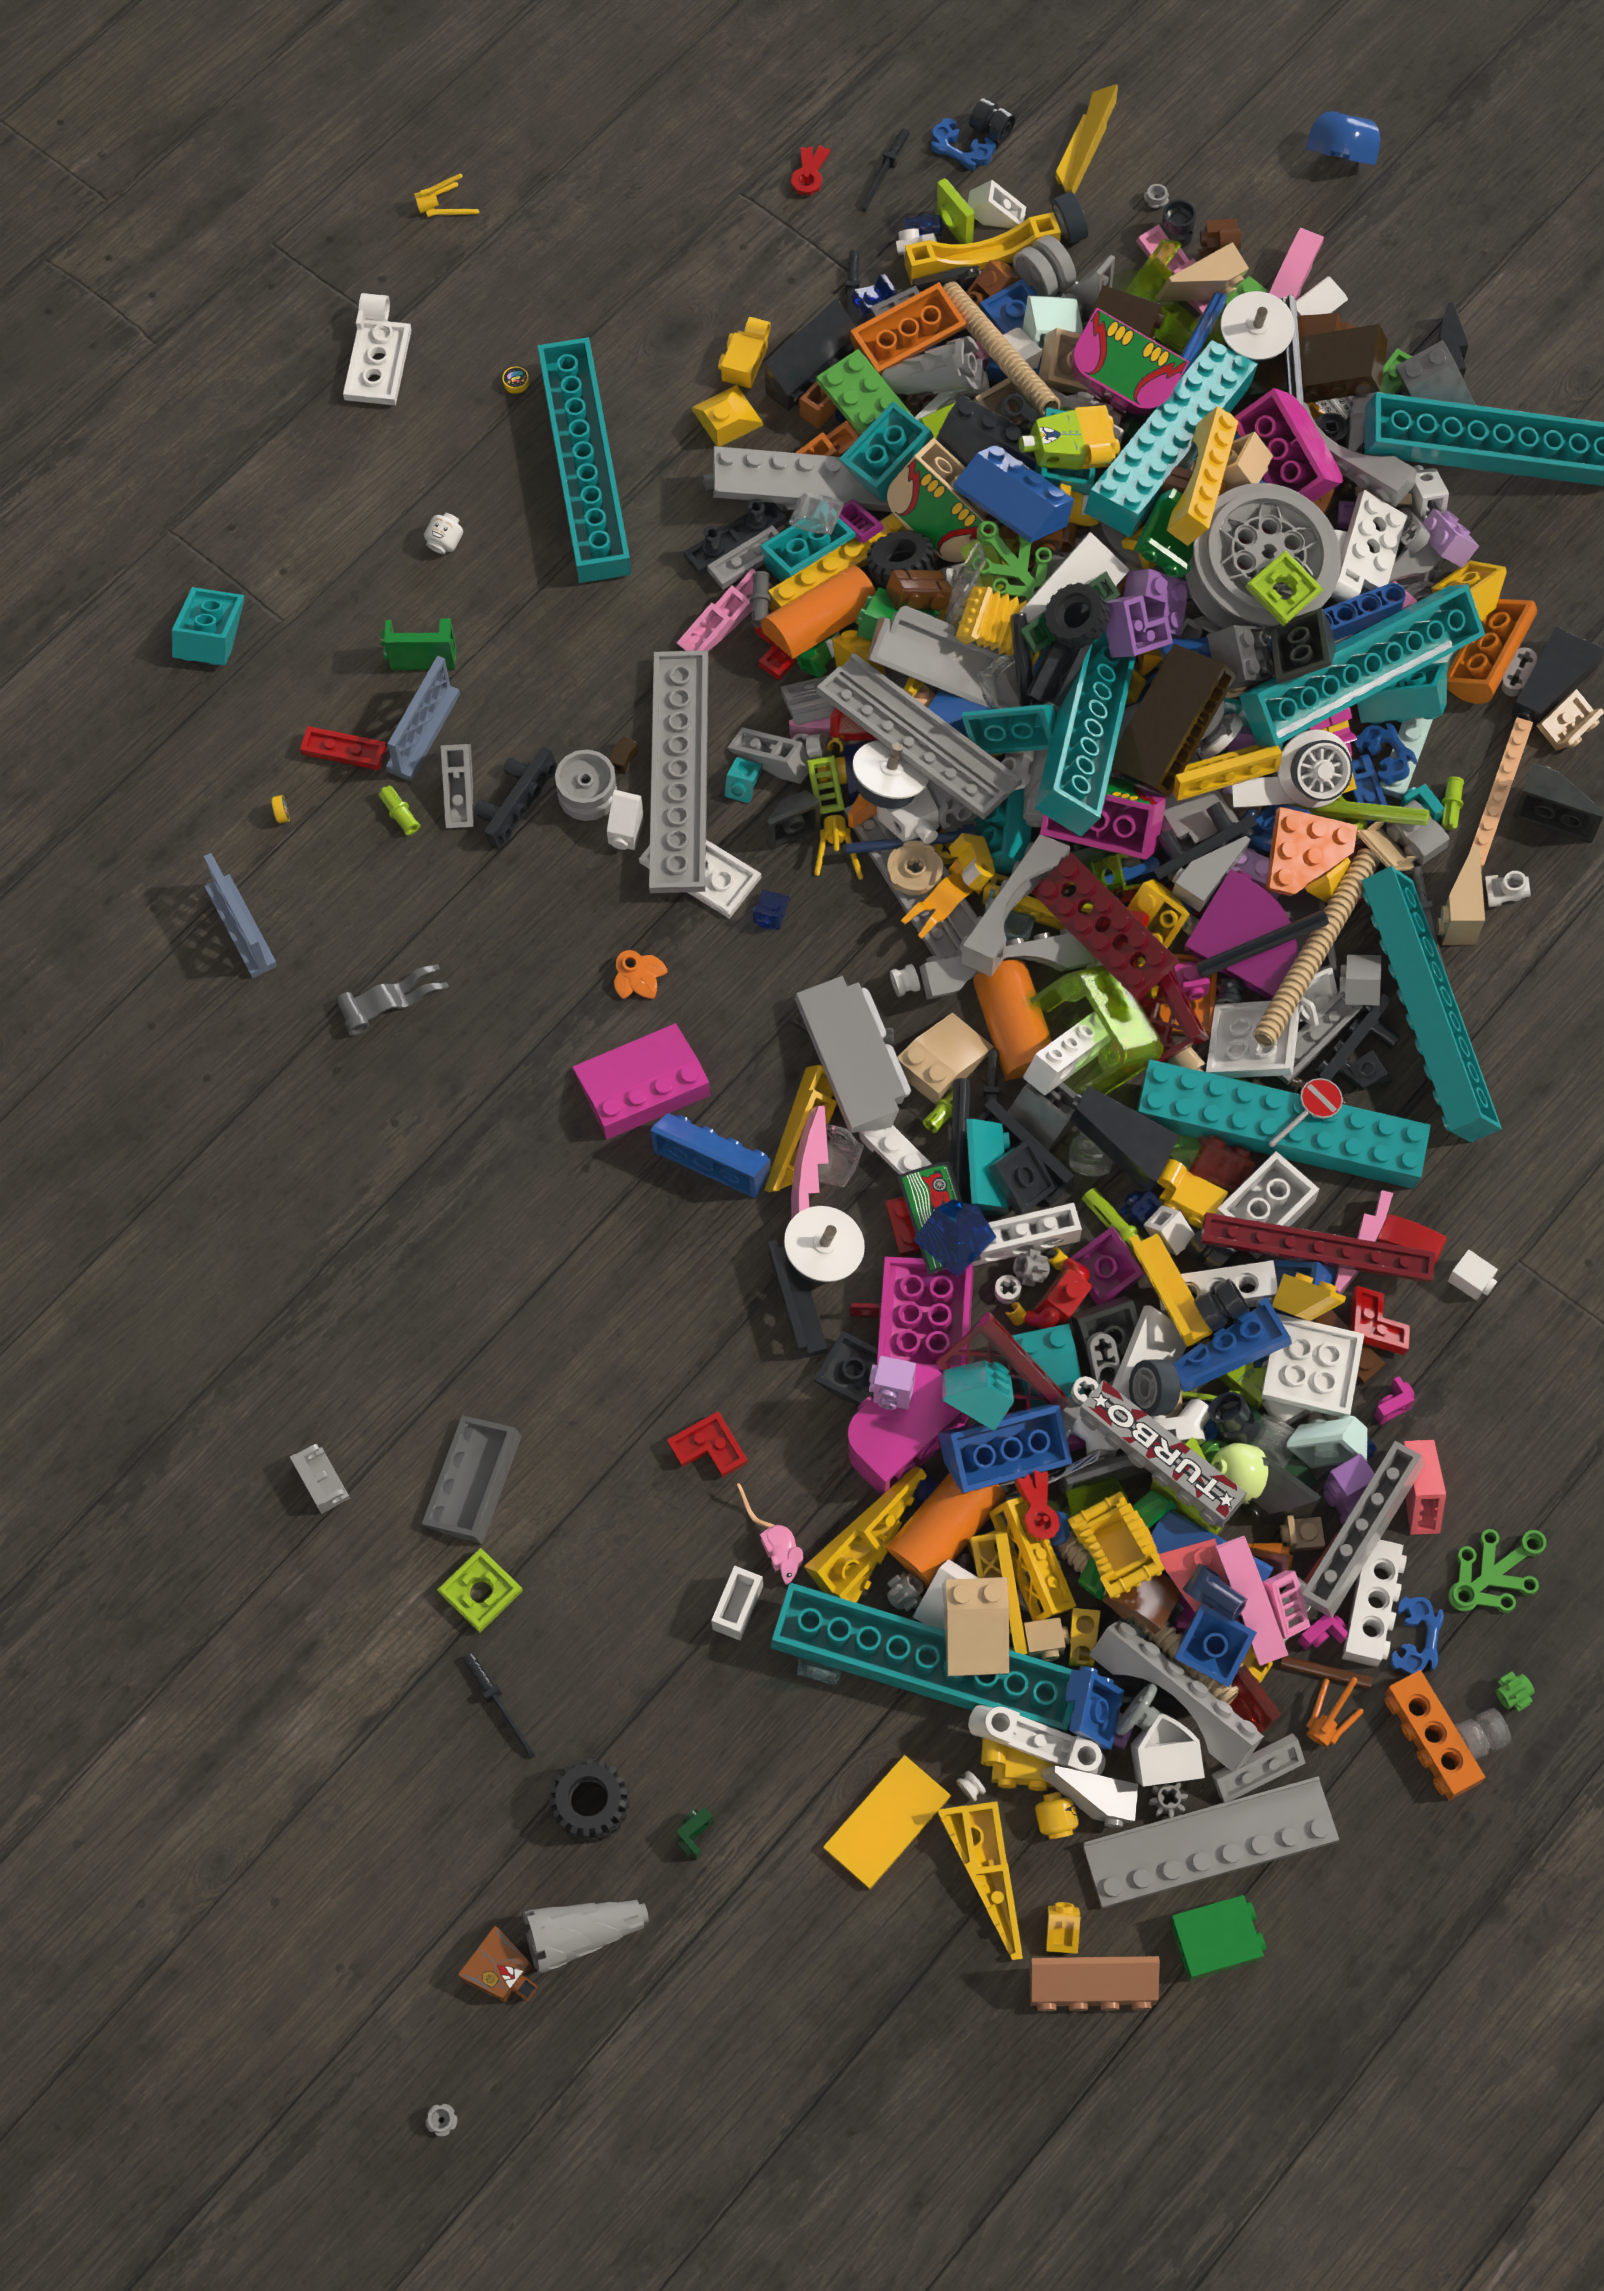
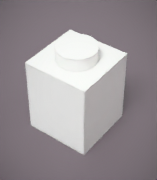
M1163 1205L1143 1225L1150 1236L1158 1233L1168 1253L1178 1255L1183 1251L1195 1235L1180 1211Z
M1468 1250L1452 1271L1448 1282L1477 1301L1483 1293L1488 1296L1496 1285L1497 1281L1493 1278L1498 1269Z

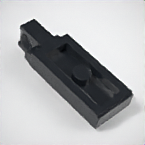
M978 265L959 267L912 279L913 287H917L919 293L939 282L942 287L946 283L956 282L965 291L972 286L981 270Z

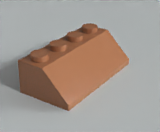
M1159 1956L1032 1958L1029 1966L1030 2006H1037V2011L1040 2012L1056 2011V2006H1069V2011H1086L1088 2006H1100L1102 2011H1116L1120 2009L1119 2005H1132V2010H1150L1151 2005H1156L1159 2000Z

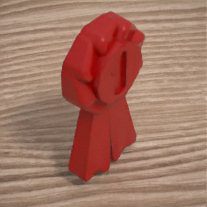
M821 145L818 146L814 157H812V146L800 148L802 168L793 172L791 178V187L798 195L812 196L821 189L822 176L818 171L830 155V148H823Z
M1034 1470L1032 1472V1480L1030 1475L1027 1474L1024 1478L1015 1480L1014 1484L1029 1507L1022 1519L1026 1533L1037 1541L1049 1540L1058 1532L1060 1523L1057 1513L1047 1505L1048 1472L1040 1473Z

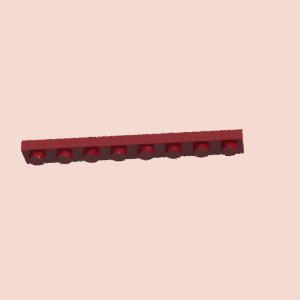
M1208 1212L1204 1215L1201 1235L1202 1244L1306 1262H1319L1334 1267L1426 1283L1433 1281L1436 1252Z

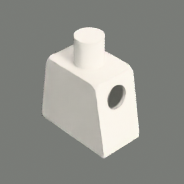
M1418 465L1413 467L1417 470L1415 486L1408 492L1412 493V504L1409 505V508L1423 523L1424 519L1428 517L1433 509L1442 513L1447 510L1449 492L1437 469H1424Z
M927 787L917 794L914 800L905 807L886 809L877 806V819L903 842L912 841L920 837L925 844H929L937 838L938 833L936 829L939 827V811Z

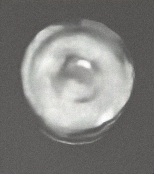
M1493 1707L1478 1714L1476 1721L1469 1718L1455 1725L1475 1761L1487 1756L1489 1749L1497 1751L1512 1743L1507 1724L1500 1713Z

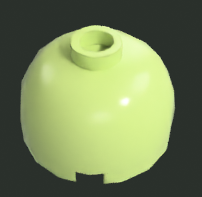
M1233 1443L1221 1448L1215 1454L1211 1465L1247 1493L1242 1504H1249L1248 1501L1251 1498L1257 1499L1266 1485L1268 1466L1263 1465L1262 1457H1265V1454L1258 1447Z

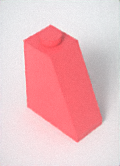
M1434 1440L1404 1441V1446L1421 1454L1424 1462L1422 1471L1406 1495L1410 1535L1440 1534L1446 1491Z

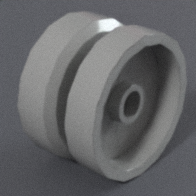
M1051 235L1042 236L1031 247H1025L1013 257L1015 272L1023 278L1028 286H1032L1036 290L1038 296L1055 297L1058 292L1065 291L1076 282V271L1070 255L1064 246Z
M588 749L575 751L565 756L558 764L555 773L559 804L564 812L574 819L583 821L597 820L610 812L613 792L617 790L615 771L610 760L600 752Z

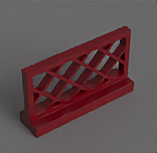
M1139 956V958L1143 957L1144 961H1146L1145 956ZM1107 969L1095 975L1145 1069L1149 1062L1145 1055L1148 1043L1161 1046L1158 1057L1153 1060L1164 1063L1195 1043L1200 1045L1209 1039L1172 969L1157 983L1159 988L1155 999L1145 996L1141 999L1154 1003L1150 1018L1137 1015L1141 1000L1138 1002L1135 999L1132 1013L1121 1010L1120 1004L1123 995L1134 997L1129 992H1125L1122 984H1120L1119 990L1109 988L1105 979L1112 974ZM1162 995L1164 996L1166 1001L1161 1000ZM1160 1004L1169 1006L1171 1009L1168 1023L1155 1020ZM1125 1016H1126V1017H1130L1129 1023H1128L1127 1019L1125 1018ZM1175 1018L1179 1025L1174 1024ZM1136 1019L1148 1022L1144 1037L1136 1036L1132 1031ZM1154 1024L1167 1026L1163 1042L1150 1039ZM1172 1028L1182 1030L1186 1040L1178 1045L1169 1044ZM1138 1040L1143 1041L1142 1046H1140Z
M990 1312L986 1313L973 1329L936 1359V1363L945 1370L951 1368L946 1361L953 1355H966V1365L969 1364L970 1356H987V1362L989 1363L991 1362V1357H1004L1008 1362L1007 1369L1011 1378H1021L1028 1383L1027 1393H1013V1398L1026 1399V1409H1030V1399L1043 1400L1049 1405H1060L1061 1411L1069 1405L1068 1396ZM981 1333L988 1340V1351L970 1350L971 1340ZM967 1344V1350H960ZM991 1346H993L997 1351H991ZM1011 1366L1017 1371V1373L1011 1372ZM1031 1388H1032L1037 1394H1031Z

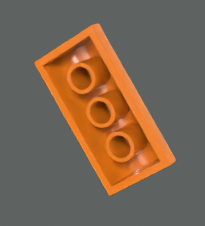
M939 282L852 329L850 337L854 350L859 349L879 375H881L885 369L903 363V360L912 358L965 329L967 323Z
M850 565L762 618V631L793 659L856 621L861 608H864L868 596H874L876 590L869 578L859 567Z
M1498 599L1496 608L1481 621L1485 635L1460 648L1447 671V689L1452 694L1474 704H1484L1492 699L1537 615V607L1534 601Z
M1005 960L1001 962L992 977L979 971L973 978V985L994 1049L999 1051L998 1061L1004 1079L1009 1081L1023 1077L1035 1055L1052 1043V1039L1026 963L1022 960Z
M949 1473L885 1548L910 1574L916 1575L922 1581L924 1588L928 1589L939 1568L948 1559L952 1562L968 1545L969 1539L975 1536L990 1519L989 1512L1006 1500V1494L999 1484L961 1493L951 1473Z

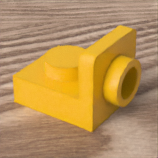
M1067 1902L1055 1903V1906H1048L1046 1951L1078 1954L1079 1908Z

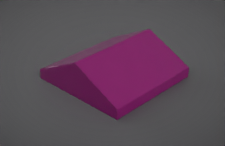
M1113 1226L1071 1257V1259L1084 1265L1089 1270L1090 1277L1088 1282L1092 1285V1288L1088 1293L1096 1305L1114 1300L1128 1292L1146 1274Z

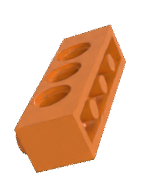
M1419 1670L1389 1686L1385 1692V1703L1392 1714L1397 1713L1403 1723L1401 1724V1729L1407 1740H1413L1418 1748L1417 1756L1421 1764L1425 1768L1429 1767L1434 1775L1433 1783L1437 1791L1441 1795L1445 1794L1450 1801L1481 1784L1486 1778L1422 1671ZM1414 1703L1421 1706L1423 1715H1413L1409 1710V1704ZM1432 1730L1436 1732L1439 1736V1742H1429L1425 1737V1731ZM1441 1758H1451L1455 1762L1456 1768L1454 1770L1444 1768Z

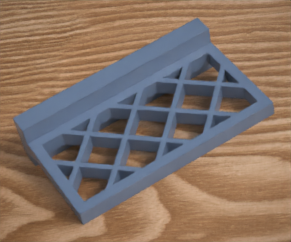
M436 657L388 742L391 758L386 765L387 772L411 782L460 696L459 689L450 686L445 658Z
M212 853L205 855L204 859L213 882L205 885V889L251 977H257L277 967L270 949L230 874L223 876Z

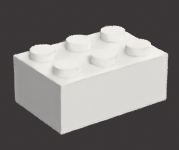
M1276 1151L1217 1209L1216 1214L1290 1227L1316 1201L1319 1188ZM1249 1252L1256 1259H1258L1262 1255L1260 1253Z

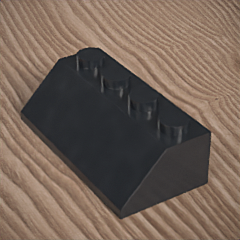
M835 299L764 363L765 393L787 411L800 404L799 398L816 382L818 375L855 351L851 342L850 331L856 328L839 300Z
M961 394L949 411L936 440L965 467L968 466L978 452L997 445L1035 472V453H1021L1019 448L1020 436H1029L1030 432Z

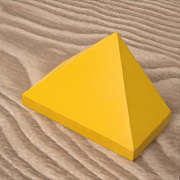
M1348 857L1307 885L1305 889L1310 894L1328 903L1346 874L1351 861Z

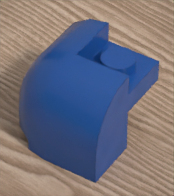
M1335 111L1325 112L1313 123L1305 149L1375 165L1380 148V133L1376 124L1370 119L1350 116Z

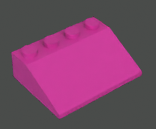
M676 1023L573 1066L576 1077L606 1140L710 1096L709 1081L696 1055Z
M885 1257L877 1365L879 1364L880 1356L913 1362L916 1363V1366H930L941 1373L944 1371L936 1363V1359L970 1331L974 1276L973 1262L928 1274L923 1258ZM967 1344L960 1350H967ZM953 1355L946 1363L951 1368L966 1365V1355Z

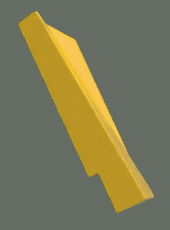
M1116 84L1092 93L1087 115L1083 114L1056 170V179L1059 184H1062L1066 193H1076L1107 128V121L1117 100L1118 85Z
M821 1065L805 1069L765 1186V1191L776 1192L792 1185L794 1164L800 1138L810 1110L818 1106H824L826 1129L830 1122L837 1101L831 1099L833 1091Z

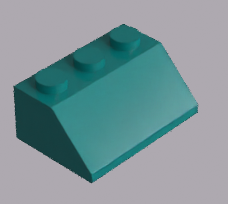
M892 401L839 460L866 490L884 503L892 481L934 436L931 429Z
M824 505L766 541L760 547L766 569L782 582L856 537V534L834 512Z
M1432 663L1358 702L1361 723L1381 724L1389 720L1406 722L1412 718L1422 717L1430 720L1442 716L1447 704V663Z
M1035 705L962 712V719L969 740L988 754L1049 749L1056 713L1053 705Z
M1024 788L1014 790L984 820L979 816L974 819L977 823L975 826L976 835L985 838L995 873H1011L1016 862L1023 860L1026 848L1030 843L1032 826H1029L1023 818Z
M966 1119L971 1201L974 1217L1009 1214L1008 1206L1010 1204L988 1166L1005 1154V1150L1010 1149L1009 1132L1003 1133L1001 1123Z
M986 1360L945 1369L941 1377L943 1401L995 1431L1014 1402L1011 1375L1008 1374L1009 1370L997 1362H994L992 1365Z

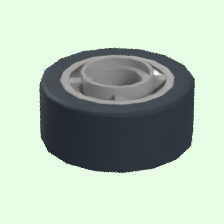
M1068 192L1052 199V211L1064 241L1070 245L1087 238L1089 231L1086 217L1075 194Z
M1142 1360L1136 1363L1131 1371L1129 1379L1131 1402L1147 1415L1166 1416L1172 1413L1178 1404L1180 1380L1174 1365L1168 1360Z

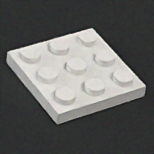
M1271 1001L1215 1004L1206 1073L1228 1078L1293 1075L1300 1003L1296 1007L1295 1012L1292 1013L1291 1019H1289L1288 1024L1273 1047L1260 1045L1252 1035Z
M1277 1314L1290 1335L1292 1344L1268 1355L1260 1398L1337 1417L1350 1416L1364 1334Z

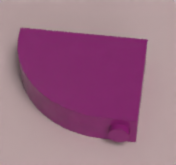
M1230 869L1186 942L1183 951L1203 961L1288 925L1291 922L1275 898L1265 889L1252 882L1250 875L1241 870L1235 872ZM1296 939L1219 972L1230 978L1241 980L1245 987L1272 1001L1280 984L1283 983V979L1298 956Z

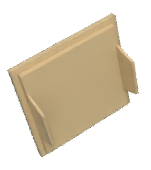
M1375 822L1367 830H1357L1356 834L1387 868L1393 866L1398 871H1410L1414 867L1413 860L1415 856L1407 857L1383 829H1380L1384 822Z

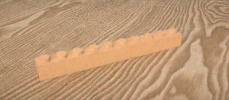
M1518 717L1514 723L1472 847L1473 845H1479L1481 872L1533 724L1531 721Z

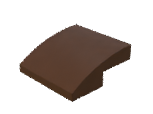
M1161 1574L1160 1576H1152L1150 1581L1141 1582L1139 1587H1132L1128 1593L1122 1592L1119 1598H1110L1106 1592L1102 1600L1123 1619L1133 1615L1152 1633L1156 1634L1163 1628L1182 1593L1170 1578Z

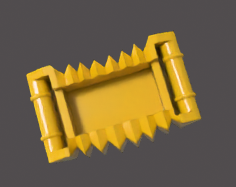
M973 586L969 598L966 600L967 604L961 621H959L955 637L966 645L976 641L977 647L983 645V649L990 646L991 651L998 648L999 655L1006 652L1005 658L1012 656V663H1014L1010 616L1013 613L1019 612L1027 603V600L1019 604L1018 596L1009 600L1008 593L1000 597V590L993 593L990 587ZM1046 646L1034 654L1030 650L1032 673L1035 663Z
M1121 1491L1108 1498L1105 1497V1500L1084 1511L1081 1510L1079 1514L1067 1519L1079 1542L1092 1555L1098 1568L1097 1571L1101 1576L1100 1580L1110 1598H1119L1122 1592H1130L1132 1587H1139L1141 1582L1150 1581L1152 1576H1160L1162 1571L1165 1570L1159 1559L1157 1547L1148 1527L1145 1526L1138 1511H1134L1132 1505L1127 1503Z

